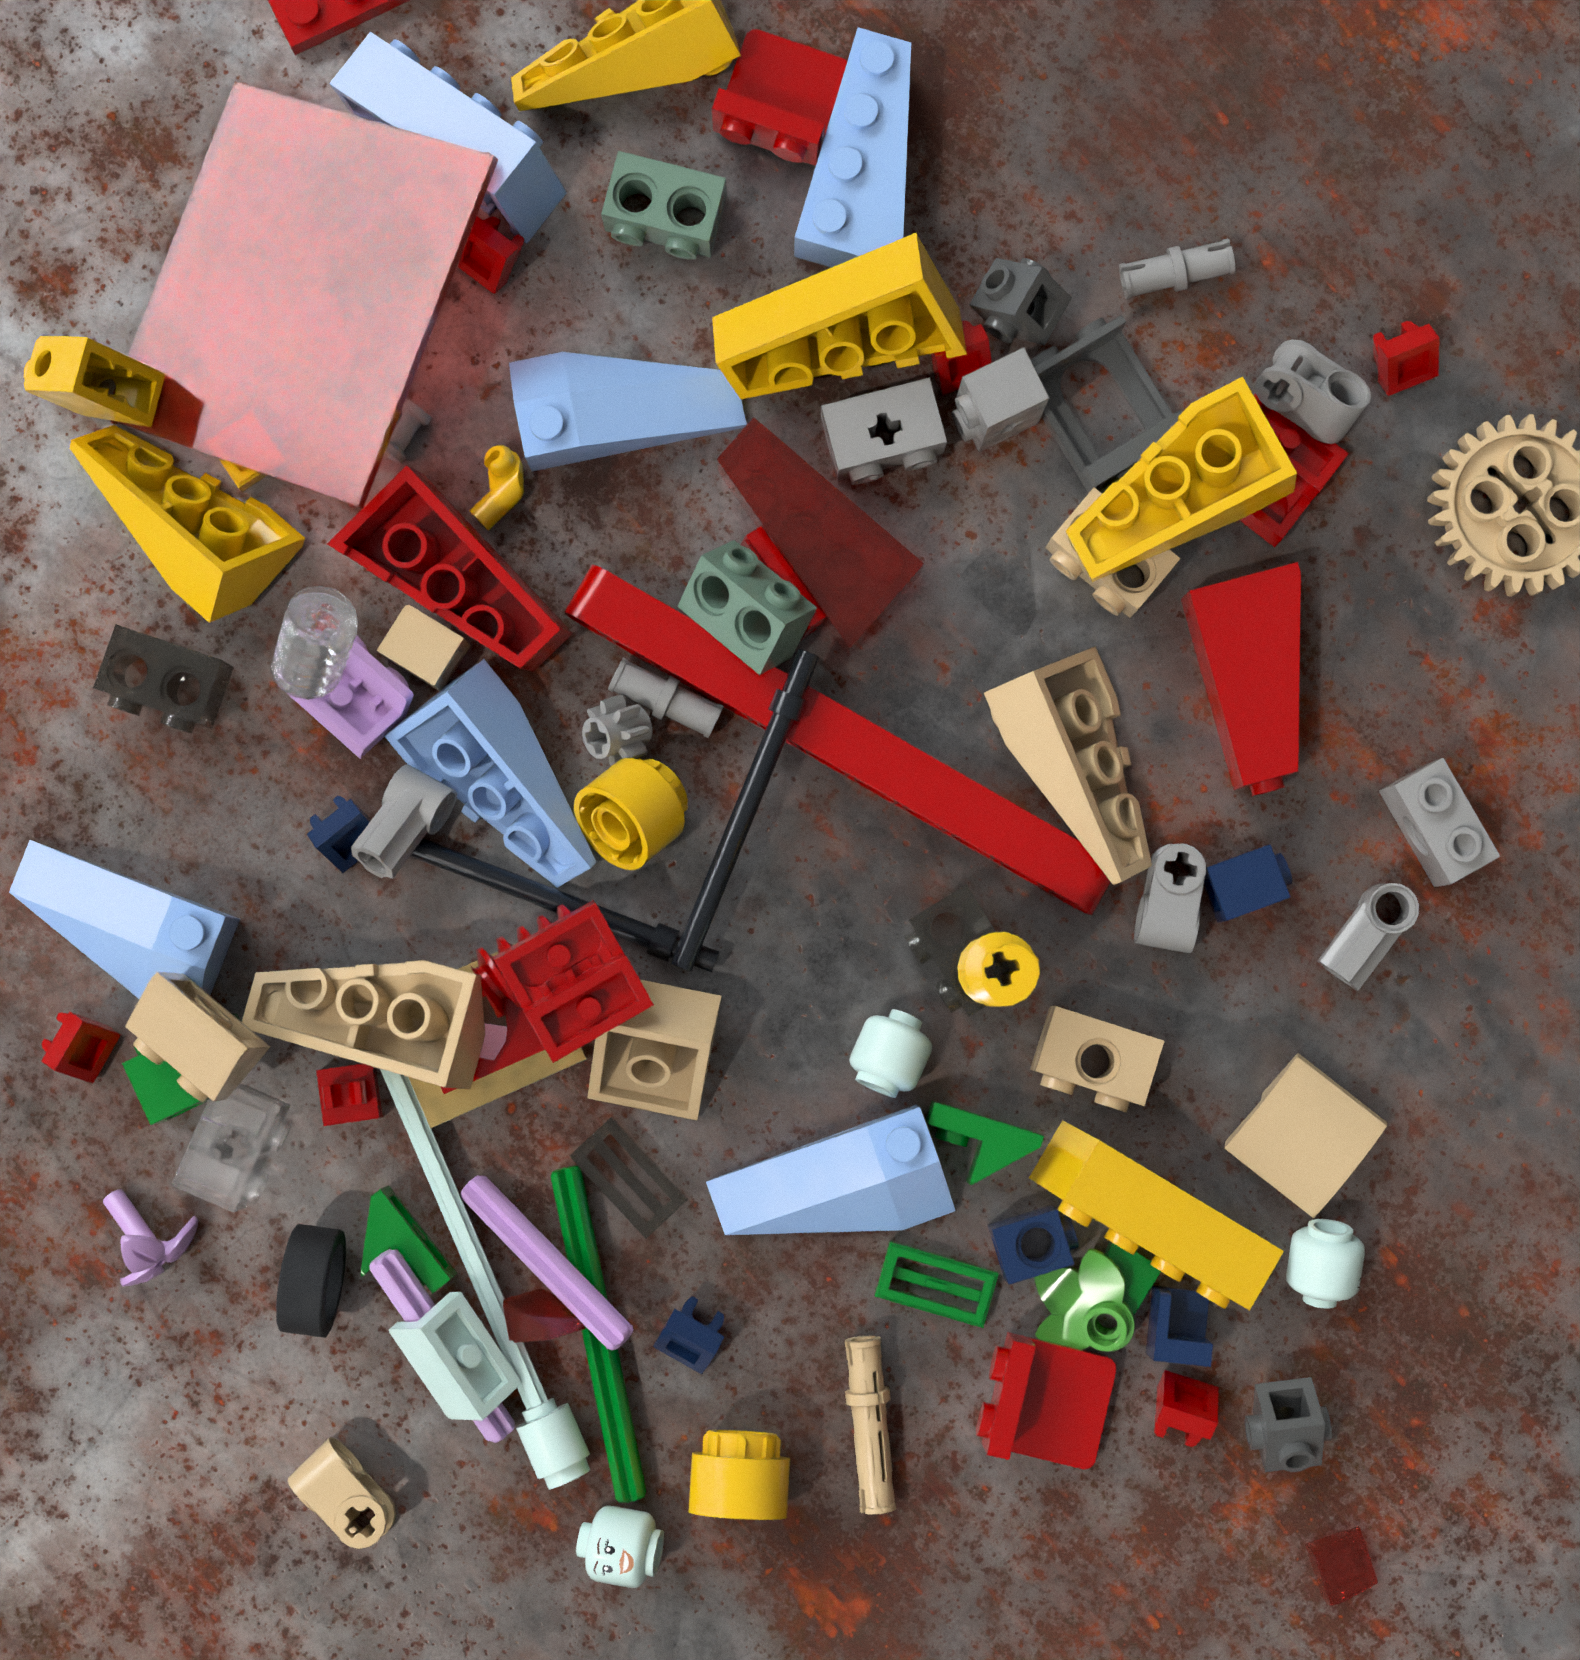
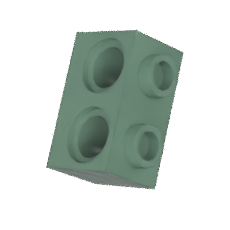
M618 151L601 213L605 231L612 232L611 237L627 245L642 246L644 241L665 246L667 253L679 258L693 260L697 258V254L711 257L727 198L726 178ZM633 194H643L651 199L650 205L641 212H630L622 206L625 199ZM688 207L698 208L705 214L703 220L694 226L682 225L675 218L682 209Z
M735 540L701 555L677 606L759 675L792 658L817 609L815 605L800 594L796 586L780 578L759 561L757 555L752 550L741 546Z

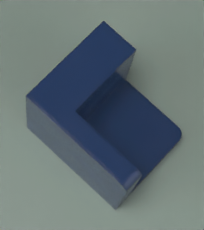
M1152 1285L1146 1354L1153 1361L1211 1367L1213 1344L1206 1339L1209 1300L1197 1293L1196 1290Z

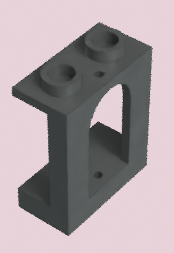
M1122 315L1109 323H1106L1103 317L1099 318L1075 334L1076 343L1059 352L1056 346H1052L1031 359L1049 396L1041 418L1088 493L1094 487L1101 491L1121 479L1141 458V454L1153 442L1156 443L1178 421V416L1182 413L1181 409L1174 414L1172 413L1122 333V329L1126 324ZM1080 361H1094L1106 368L1145 429L1141 434L1101 458L1064 400L1061 392V378L1064 372L1072 364Z

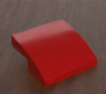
M1255 393L1254 397L1295 468L1297 476L1293 493L1240 519V521L1273 547H1276L1349 453L1336 443H1322L1314 439L1297 424L1280 413L1267 408Z
M594 900L493 957L553 1063L654 1005Z

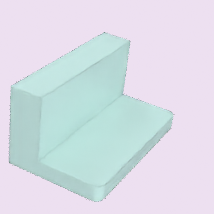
M449 1292L418 1321L397 1322L389 1329V1333L449 1419L483 1421L522 1383L462 1292Z

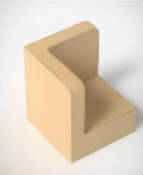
M406 605L377 651L392 663L441 691L447 685L471 645L462 636L413 606Z

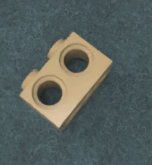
M1094 487L1052 536L1046 549L1053 554L1050 562L1062 574L1072 580H1076L1080 576L1096 590L1092 596L1103 608L1116 616L1123 612L1131 618L1181 558L1169 549L1136 563L1135 565L1141 569L1144 577L1143 585L1138 588L1124 586L1119 581L1116 572L1092 582L1066 535V530L1102 494Z

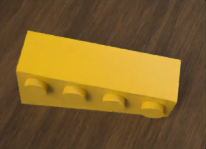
M917 233L712 317L716 364L740 399L811 386L813 377L827 374L841 376L842 379L862 376V367L892 361L896 362L897 368L920 364L919 356L942 351L946 352L947 358L967 355L960 309Z
M1063 1120L1029 1176V1179L1063 1200L1057 1209L1058 1211L1085 1227L1089 1226L1093 1218L1109 1227L1104 1238L1132 1255L1135 1254L1139 1246L1155 1254L1150 1263L1151 1266L1178 1282L1187 1273L1201 1282L1196 1289L1197 1293L1224 1309L1227 1308L1232 1300L1250 1311L1284 1252L1102 1141Z

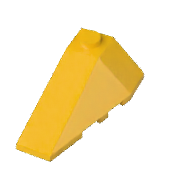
M637 0L617 14L608 8L594 18L597 24L591 28L588 36L580 42L576 39L563 40L512 76L513 99L520 112L689 82L704 74L711 76L720 73L731 64L733 59L741 55L735 32L721 0Z
M1242 376L1191 403L1178 416V421L1156 443L1153 442L1141 454V458L1118 482L1112 483L1066 530V535L1091 581L1094 582L1245 518L1293 493L1297 472Z
M116 425L71 440L69 449L169 587L209 623L250 606L303 547L305 537L268 505L253 497H250L244 503L219 490L221 481L207 473H204L200 479L175 467L171 454Z

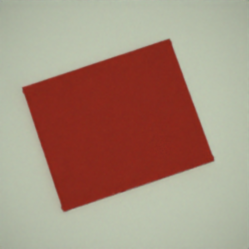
M235 81L128 353V357L166 374L152 426L145 427L109 421L114 425L120 424L347 503L351 508L358 507L363 509L499 159L490 152L477 151L250 86L245 82Z

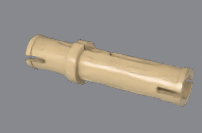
M852 1337L845 1340L850 1388L845 1391L846 1405L851 1406L854 1424L860 1512H865V1514H884L896 1510V1502L892 1482L890 1442L886 1417V1403L891 1401L889 1387L884 1386L881 1362V1337Z

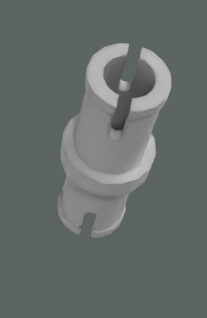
M1228 238L1222 239L1220 242L1182 251L1179 246L1167 248L1165 255L1127 264H1119V275L1126 299L1171 287L1174 288L1175 292L1187 290L1188 283L1226 274L1232 275L1236 271L1234 253Z
M624 657L608 687L609 691H614L652 709L651 716L659 720L666 716L703 734L706 738H709L724 707L679 686V679L670 675L669 679L666 680L629 662Z

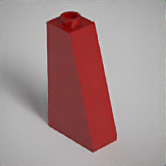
M1298 562L1189 590L1181 599L1233 789L1237 790L1250 786L1252 796L1285 788L1283 777L1298 772L1301 571Z

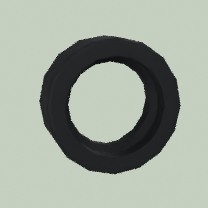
M297 1224L291 1232L281 1265L277 1290L276 1322L279 1331L323 1338L327 1337L331 1331L341 1298L345 1273L346 1238L344 1231Z

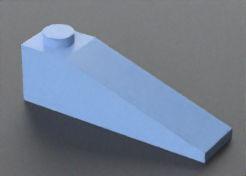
M559 352L509 363L518 426L525 459L531 471L747 427L742 400L721 370L570 352Z
M484 659L449 683L384 736L407 764L456 790L457 799L465 804L461 811L474 823L483 818L504 835L503 840L506 848L557 888L587 871L596 863L592 851L520 703Z
M32 840L28 843L9 893L138 999H140L148 982L156 972L185 974L210 995L240 920L237 917Z
M917 1104L706 1181L725 1235L898 1231L956 1211L921 1108Z

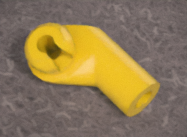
M505 445L493 446L485 454L484 465L488 468L490 491L469 510L488 531L521 500L524 494L523 464L518 454L511 451Z

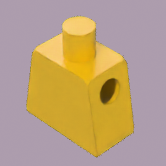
M40 336L35 342L31 359L24 368V388L28 393L80 415L151 427L166 374L88 337ZM112 379L116 385L115 395L108 394L109 389L99 388L98 386L104 380Z

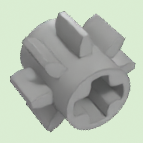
M618 695L601 700L599 706L587 710L590 718L583 725L582 736L584 744L592 756L596 759L609 757V763L612 766L623 758H638L647 755L648 751L645 745L652 737V724L648 714L639 704L626 707L624 696Z

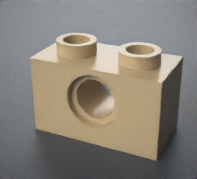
M1050 1006L1030 1070L1043 1074L1040 1083L1042 1086L1073 1095L1075 1085L1097 1091L1095 1103L1127 1112L1130 1102L1145 1106L1164 1041L1058 1006ZM1098 1044L1106 1050L1109 1064L1103 1074L1097 1077H1090L1081 1067V1056L1086 1048Z

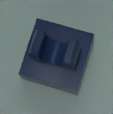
M336 796L333 801L338 809L323 821L316 814L310 817V824L313 829L306 835L316 849L338 870L344 873L358 862L352 856L351 847L370 823L371 819L351 799L346 801L343 797Z
M691 1297L685 1302L680 1311L674 1309L653 1347L702 1375L724 1339V1336L718 1333L724 1322V1314L718 1311L710 1324H701L694 1320L692 1316L698 1299Z

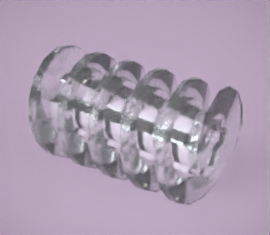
M315 586L301 590L288 602V609L284 614L271 663L273 679L281 690L293 697L307 700L327 695L342 680L343 671L346 668L359 623L356 609L345 595L333 588Z

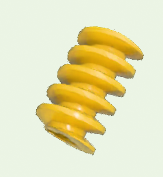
M1007 932L989 933L971 941L962 951L957 965L958 980L964 992L975 1002L990 1007L1012 1006L1026 999L1036 987L1040 974L1039 960L1033 953L1030 945L1019 936ZM992 954H994L997 962L1007 961L1009 965V972L1001 975L1002 985L997 978L987 979L985 975V968L993 964Z

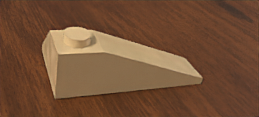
M425 960L396 964L355 965V967L255 973L242 1023L253 1032L445 1088L470 1089L485 1038L481 976Z

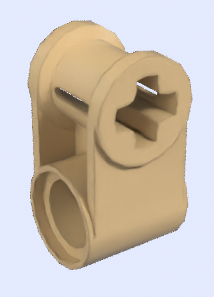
M329 1437L288 1477L287 1481L295 1495L310 1510L318 1514L340 1540L349 1547L357 1549L370 1547L379 1541L394 1524L396 1511L390 1496L364 1470L356 1456L344 1444L333 1437ZM369 1507L373 1510L375 1516L370 1524L361 1528L355 1520L359 1517L361 1511Z

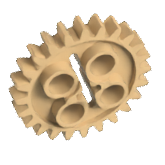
M1529 414L1522 419L1518 429L1511 415H1505L1498 421L1497 431L1486 421L1476 428L1477 438L1466 433L1457 441L1462 452L1451 449L1442 457L1445 464L1451 470L1440 469L1432 476V480L1444 487V490L1435 491L1428 496L1427 502L1442 507V511L1430 518L1428 522L1429 525L1445 526L1447 532L1435 544L1436 546L1452 544L1456 549L1447 561L1449 566L1457 564L1462 560L1469 564L1464 576L1466 581L1480 573L1485 574L1484 590L1487 592L1496 588L1501 580H1503L1507 596L1512 597L1519 593L1523 582L1529 595L1534 596L1543 591L1544 580L1554 590L1565 584L1563 572L1572 578L1580 575V450L1576 451L1572 447L1577 431L1573 429L1562 438L1556 437L1557 421L1554 419L1547 422L1540 430H1536L1534 414ZM1514 456H1523L1531 462L1534 471L1532 479L1521 477L1516 472L1513 465ZM1488 467L1495 469L1496 477L1488 474ZM1472 490H1480L1488 495L1492 505L1490 514L1481 513L1473 507L1470 497ZM1522 497L1528 506L1524 508L1522 513L1518 514L1514 510L1513 505ZM1555 497L1566 503L1569 509L1567 522L1560 521L1552 515L1549 506L1551 498ZM1508 532L1518 533L1525 539L1527 543L1525 557L1517 556L1510 551L1507 546ZM1545 534L1553 538L1552 544H1548L1545 541Z

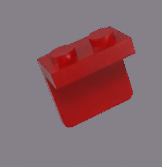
M759 29L750 30L745 36L740 50L741 56L736 61L727 90L719 88L711 108L713 131L720 133L721 136L731 142L741 145L752 144L770 150L784 160L794 163L805 162L816 166L847 61L844 58Z
M1007 1332L1004 1347L996 1345L991 1361L989 1379L996 1381L991 1403H982L977 1421L976 1436L982 1437V1445L986 1454L1010 1460L1011 1452L1079 1469L1091 1468L1096 1461L1116 1374L1115 1362L1105 1355Z

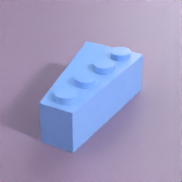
M857 28L794 237V257L832 268L903 238L911 42Z
M370 32L329 83L345 106L402 151L406 152L411 144L414 145L411 150L412 153L430 172L445 183L453 175L452 180L472 198L471 202L487 215L490 216L496 208L499 209L511 226V233L515 236L517 234L521 235L527 244L567 193L540 149L543 144L542 139L531 128L520 121H516L512 126L501 119L500 111L482 95L475 93L472 98H469L460 92L459 84L441 68L434 66L429 71L418 64L420 60L416 54L399 40L393 39L388 44Z

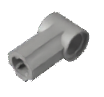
M405 764L390 780L384 792L382 807L352 845V856L374 875L380 878L389 877L393 879L426 833L435 834L445 824L456 803V790L409 764Z
M1381 883L1369 887L1362 893L1358 907L1317 962L1339 980L1359 991L1401 933L1414 925L1419 915V903L1416 895L1408 887L1397 883ZM1387 892L1393 894L1400 903V914L1390 924L1383 923L1376 913L1378 899Z

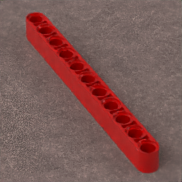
M591 565L565 609V615L663 673L679 679L684 685L717 704L723 705L724 708L764 731L766 730L773 711L768 710L776 688L779 690L783 689L788 676L787 673L774 667L759 675L693 619L597 565ZM810 686L807 687L803 699L808 701L800 722L794 720L785 743L1069 906L1087 915H1093L1111 881L1080 841Z

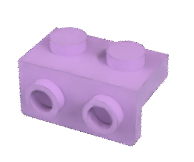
M330 621L323 627L319 641L284 671L278 681V686L360 759L406 717L414 696L413 692L409 689L407 681L398 671L390 667H384L368 652L364 642L355 633L349 630L344 631L334 621Z

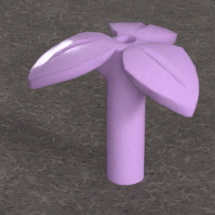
M122 1189L111 1192L103 1200V1204L125 1234L121 1236L120 1240L121 1253L125 1265L132 1273L120 1278L122 1287L138 1285L164 1273L162 1265L165 1262L172 1263L178 1260L187 1250L195 1236L198 1227V1219L195 1216L188 1221L175 1238L169 1241H162L156 1238Z

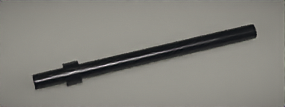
M798 649L783 689L779 690L776 688L768 710L773 711L672 958L671 964L681 969L692 971L792 724L794 720L797 722L801 720L808 703L803 697L820 658L815 654Z
M424 838L409 856L557 913V907L562 904L573 912L589 903V901ZM597 905L615 936L648 948V955L667 962L671 957L673 958L681 939L679 936L680 930L662 923H658L657 927ZM702 945L694 966L712 973L720 952Z

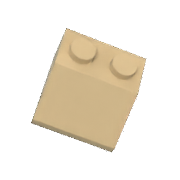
M156 972L148 982L125 1026L138 1037L133 1042L135 1048L155 1064L161 1065L164 1060L182 1074L177 1079L178 1084L201 1102H204L208 1097L212 1101L226 1100L270 1048L265 1041L189 977L181 973Z
M640 980L654 1005L595 1039L587 1098L697 1120L715 1036L721 996Z

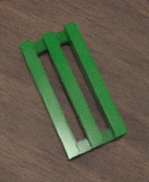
M889 1240L879 1281L874 1292L875 1297L984 1328L999 1275L997 1271ZM898 1256L982 1280L984 1281L982 1290L896 1266ZM894 1277L978 1302L976 1311L973 1312L889 1287L891 1279Z

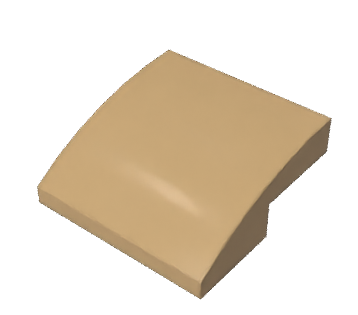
M1297 1053L1264 1090L1261 1101L1228 1137L1225 1141L1224 1149L1312 1218H1315L1365 1158L1386 1129L1387 1122Z

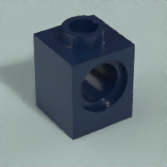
M1270 844L1206 867L1203 886L1218 923L1291 898L1287 886L1292 884V875L1284 856L1281 853L1274 855Z
M1052 1205L987 1225L1003 1278L1009 1285L1074 1265L1070 1250L1079 1247L1074 1226L1070 1217L1066 1215L1059 1217L1058 1210ZM1032 1228H1043L1050 1235V1246L1046 1253L1035 1258L1024 1255L1021 1250L1023 1235Z

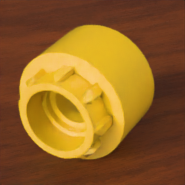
M620 759L580 790L574 800L575 817L588 843L609 863L625 870L641 868L675 840L684 829V812L688 810L687 794L680 779L669 767L654 759Z
M708 1430L703 1436V1452L692 1453L688 1512L701 1516L731 1519H786L790 1458L780 1456L781 1440L777 1434L741 1430Z

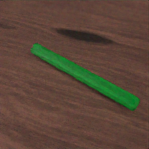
M574 1165L556 1169L551 1173L550 1177L567 1260L608 1301L582 1170L579 1166ZM580 1321L615 1498L618 1503L634 1502L645 1497L646 1485L618 1349H607Z

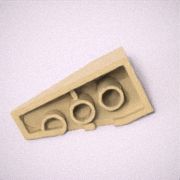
M1096 646L984 692L991 709L992 719L999 728L1005 745L1111 883L1115 885L1151 867L1152 863L1139 801L1128 793L1123 768L1131 765L1128 747H1118L1113 719L1121 716L1118 699Z

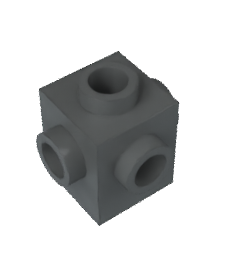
M996 258L989 271L983 277L981 285L969 306L985 320L983 328L993 337L1006 343H1012L1013 339L1016 338L1045 345L1072 297L1050 276L1049 271L1039 263L1027 258H1022L1020 262Z
M1312 1377L1255 1384L1253 1415L1245 1416V1432L1249 1449L1251 1451L1259 1450L1265 1472L1280 1470L1298 1472L1312 1466L1322 1465L1324 1441H1331L1332 1428L1326 1406H1320Z

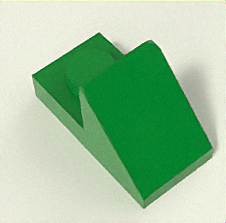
M931 1100L925 1120L927 1124L937 1127L934 1137L940 1140L967 1147L970 1137L978 1139L966 1179L969 1185L979 1182L1041 1147L1044 1136L1039 1133Z
M389 1185L379 1189L371 1196L361 1276L370 1272V1263L381 1253L389 1249L399 1250L422 1286L426 1285L432 1294L458 1274Z

